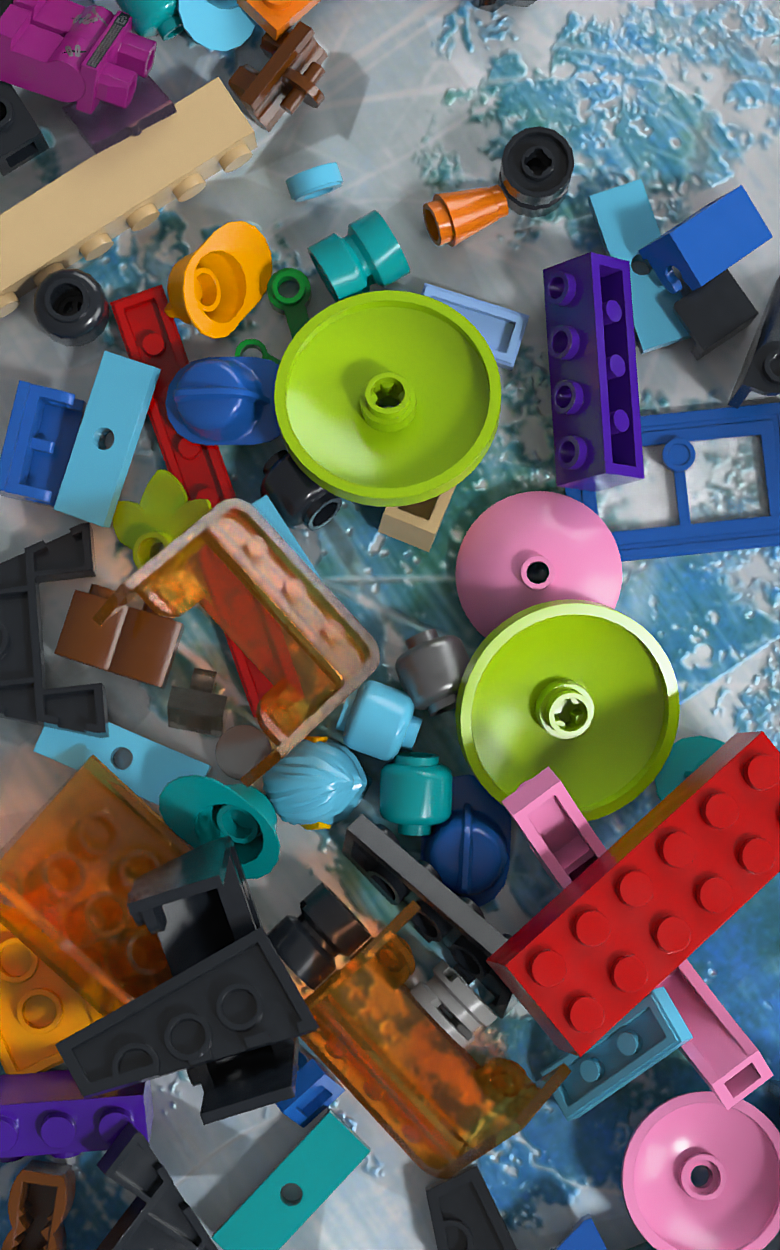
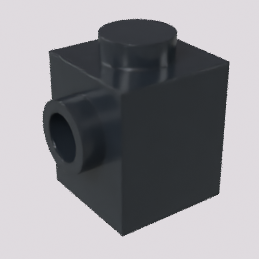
M0 81V172L5 176L48 150L49 146L13 86Z

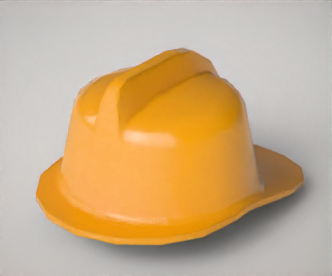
M244 221L227 222L215 230L195 252L184 256L172 267L168 276L167 291L169 303L164 308L166 315L170 318H179L182 322L196 327L201 334L212 339L227 337L256 306L267 290L268 281L272 274V256L266 238L255 226Z

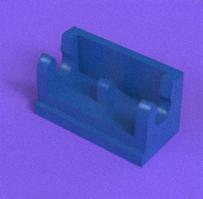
M740 185L710 202L638 250L643 260H648L662 285L670 293L675 294L683 287L680 279L674 274L672 266L680 271L682 279L694 291L770 240L773 236L744 187Z
M19 380L0 457L1 496L54 508L87 404L85 401L76 399L75 394Z

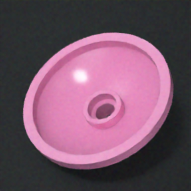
M530 491L515 494L498 501L474 521L467 531L458 552L455 572L456 587L466 616L477 631L486 638L497 626L514 614L544 602L564 599L587 600L615 609L622 585V563L612 533L602 519L589 507L563 494L548 491ZM535 562L544 563L549 569L547 580L540 584L531 582L527 577L529 566Z
M712 1091L688 1092L659 1104L635 1128L628 1141L622 1160V1195L625 1207L634 1226L642 1237L656 1250H762L780 1230V1132L772 1121L752 1104L741 1100L727 1111ZM704 1165L709 1173L708 1180L702 1186H694L691 1181V1172L696 1166Z

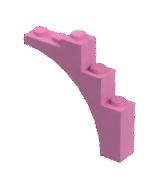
M549 766L532 779L523 782L515 792L501 801L530 844L529 847L561 892L607 851L560 779ZM687 959L654 988L657 989L664 986L693 1036L691 1040L679 1047V1050L727 1111L774 1076L757 1047L720 1003Z

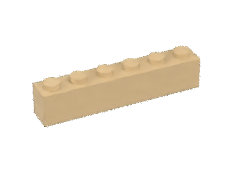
M219 77L0 214V318L13 312L21 303L19 298L38 287L40 282L50 273L66 269L83 257L86 261L98 258L113 246L114 242L112 239L129 228L132 231H139L147 227L159 217L160 212L158 210L176 198L179 202L191 199L205 188V180L222 169L226 173L232 172L250 160L253 155L251 151L257 148L255 132Z

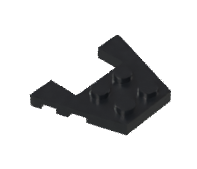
M88 522L69 528L70 533L45 543L42 540L24 548L25 553L0 563V718L106 738L109 737L106 690L102 683L46 689L39 584L96 576L93 529Z
M128 1122L96 1165L106 1176L135 1194L136 1198L96 1250H218L191 1207L179 1193L165 1167L151 1150L150 1144L144 1135Z

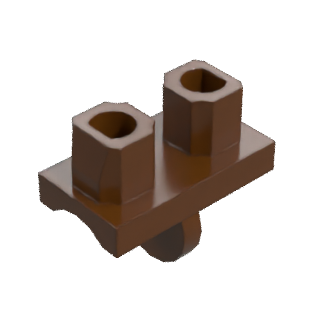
M301 21L297 23L294 29H288L276 41L266 32L262 37L260 48L270 60L260 72L248 64L239 66L228 82L229 87L243 103L256 124L268 132L271 131L285 111L292 115L302 101L313 108H318L325 99L316 83L325 73L321 65L328 55L314 39L313 35L315 33L313 29Z

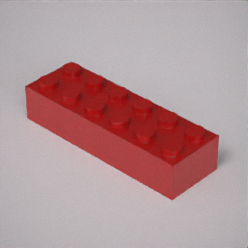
M763 731L736 733L486 960L559 1050L579 1057L585 1054L780 872V752Z

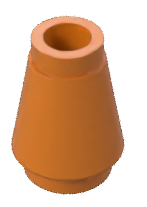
M499 185L435 194L433 201L423 205V217L427 231L437 246L447 243L449 246L454 247L495 223L500 218L508 216L509 213L507 199Z

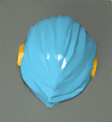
M306 736L300 740L286 742L279 750L274 760L266 767V774L263 775L262 790L266 792V796L273 804L275 812L282 821L289 822L292 825L299 824L307 830L330 829L333 824H337L350 816L364 798L369 786L372 784V778L366 774L357 757L344 744L331 740L327 736Z

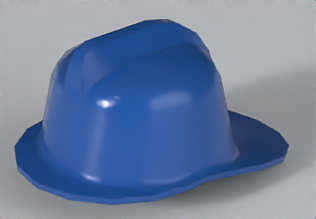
M207 357L191 361L176 373L168 386L165 401L168 420L179 435L196 444L208 446L257 445L271 442L281 435L274 400L275 381L279 365L272 360L258 357Z
M474 775L454 776L452 779L451 816L443 823L432 825L430 835L421 836L420 860L429 863L439 873L442 883L458 897H467L478 907H481L495 899L506 883L510 865L511 816L505 806L492 797Z

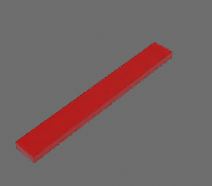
M161 284L112 301L110 305L129 359L161 369L148 408V414L168 471L182 483L188 496V501L208 499L211 503L213 511L211 530L205 544L197 549L196 553L253 717L258 718L306 701L307 698L219 446H208L188 441L176 432L168 420L165 404L168 386L176 373L189 364V360L174 318H170L164 312L168 300Z

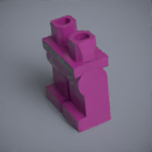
M13 0V4H10L0 17V81L58 101L68 103L77 101L76 110L90 115L100 101L126 110L133 99L138 76L146 79L153 67L157 43L156 41L131 33L132 17L120 10L114 15L102 6L91 5L84 7L69 0Z

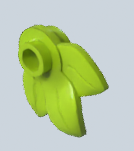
M160 469L156 471L148 482L139 504L133 501H118L113 516V527L118 540L133 551V560L138 570L152 580L166 581L177 577L186 565L187 554L201 548L205 544L212 526L213 511L208 499L188 501V496L182 483L169 471ZM162 544L165 546L167 554L165 562L159 555V549Z

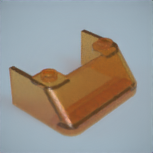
M236 498L226 499L218 503L128 577L93 616V620L101 626L137 595L154 612L170 618L186 614L199 603L274 685L259 700L256 717L262 731L276 746L240 779L247 788L283 759L371 676L380 662L379 647L372 635L257 509L250 503Z
M412 900L377 930L304 999L320 1027V1031L300 1036V1038L424 1172L433 1177L445 1179L451 1177L521 1131L572 1071L563 1063L533 1083L525 1070L512 1060L493 1057L479 1065L431 1017L410 993L411 990L404 984L413 975L416 964L410 946L396 933L421 909Z

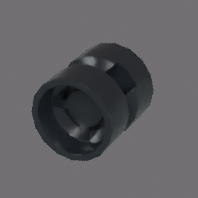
M541 126L525 128L515 134L505 146L498 185L505 194L508 208L518 215L530 218L546 216L556 210L566 197L575 164L573 150L567 140L555 130Z
M323 882L300 902L301 915L298 917L286 915L267 933L279 957L312 990H315L336 970L335 957L338 954L350 957L372 936L354 913Z

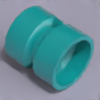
M376 210L350 223L347 236L341 237L333 233L307 248L321 280L335 303L354 295L370 292V286L374 283L385 288L410 273L408 262L400 245L383 217Z

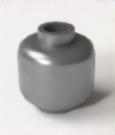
M436 629L423 631L407 639L405 644L408 650L397 659L395 670L404 692H407L412 699L415 709H427L430 716H435L456 708L461 679L470 661L461 639L454 635L439 637Z

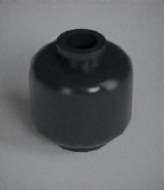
M60 269L50 273L40 282L34 295V313L39 325L53 341L62 345L83 346L93 342L104 332L109 321L110 305L101 285L90 274L79 269Z
M287 450L277 452L264 465L263 474L265 476L260 485L261 498L265 495L269 497L287 527L293 530L307 528L311 531L318 530L330 522L340 510L342 499L312 481L298 467Z

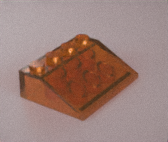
M91 755L0 850V923L104 1017L172 978L158 934H151L146 924L138 927L132 915H130L127 907L128 893L131 892L137 877L194 848L176 835L156 812L97 757Z

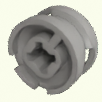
M442 959L432 969L434 976L427 983L420 981L410 993L431 1017L462 1048L466 1049L475 1040L474 1032L481 1025L488 1027L498 1017L477 993ZM442 1004L453 1018L450 1019L439 1006Z

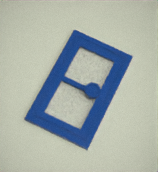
M780 402L740 406L738 409L727 407L640 416L645 479L597 492L564 487V495L589 507L606 524L616 541L621 562L780 546Z

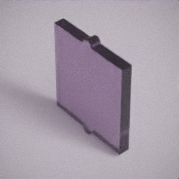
M147 75L146 79L138 76L133 99L126 110L104 101L99 102L91 115L76 110L77 101L62 107L67 119L95 154L130 136L140 135L142 130L177 112L174 103L149 75Z

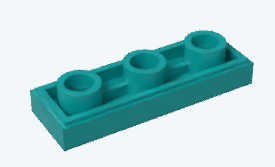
M329 1110L213 1233L211 1238L223 1250H279L371 1152V1148L336 1114ZM288 1183L297 1184L302 1190V1196L297 1200H288L282 1194V1187Z

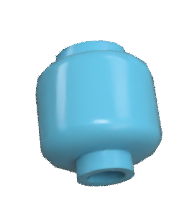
M368 680L360 686L359 690L350 687L335 729L343 731L342 738L346 747L382 761H390L395 758L401 747L412 750L423 719L413 716L415 706L407 692L377 681Z

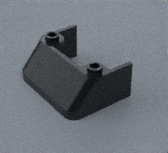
M229 835L206 842L137 877L131 892L128 893L127 907L130 915H132L138 927L146 924L151 934H158L172 977L262 926L240 858ZM298 1037L186 1069L193 1087L201 1085L204 1091L200 1111L203 1125L295 1097L299 1053Z

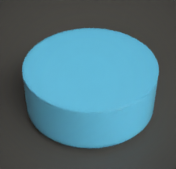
M333 162L300 172L288 178L285 182L291 199L295 202H302L330 193L340 188L344 181L338 164Z

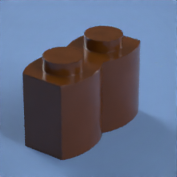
M91 584L88 593L75 589L54 654L165 689L185 627L183 623L174 621L176 610L149 601H144L142 610L120 604L123 597L122 593L96 584Z
M32 1159L21 1170L12 1185L8 1201V1214L12 1230L6 1236L1 1250H66L67 1236L63 1221L72 1208L76 1192V1179L72 1165Z

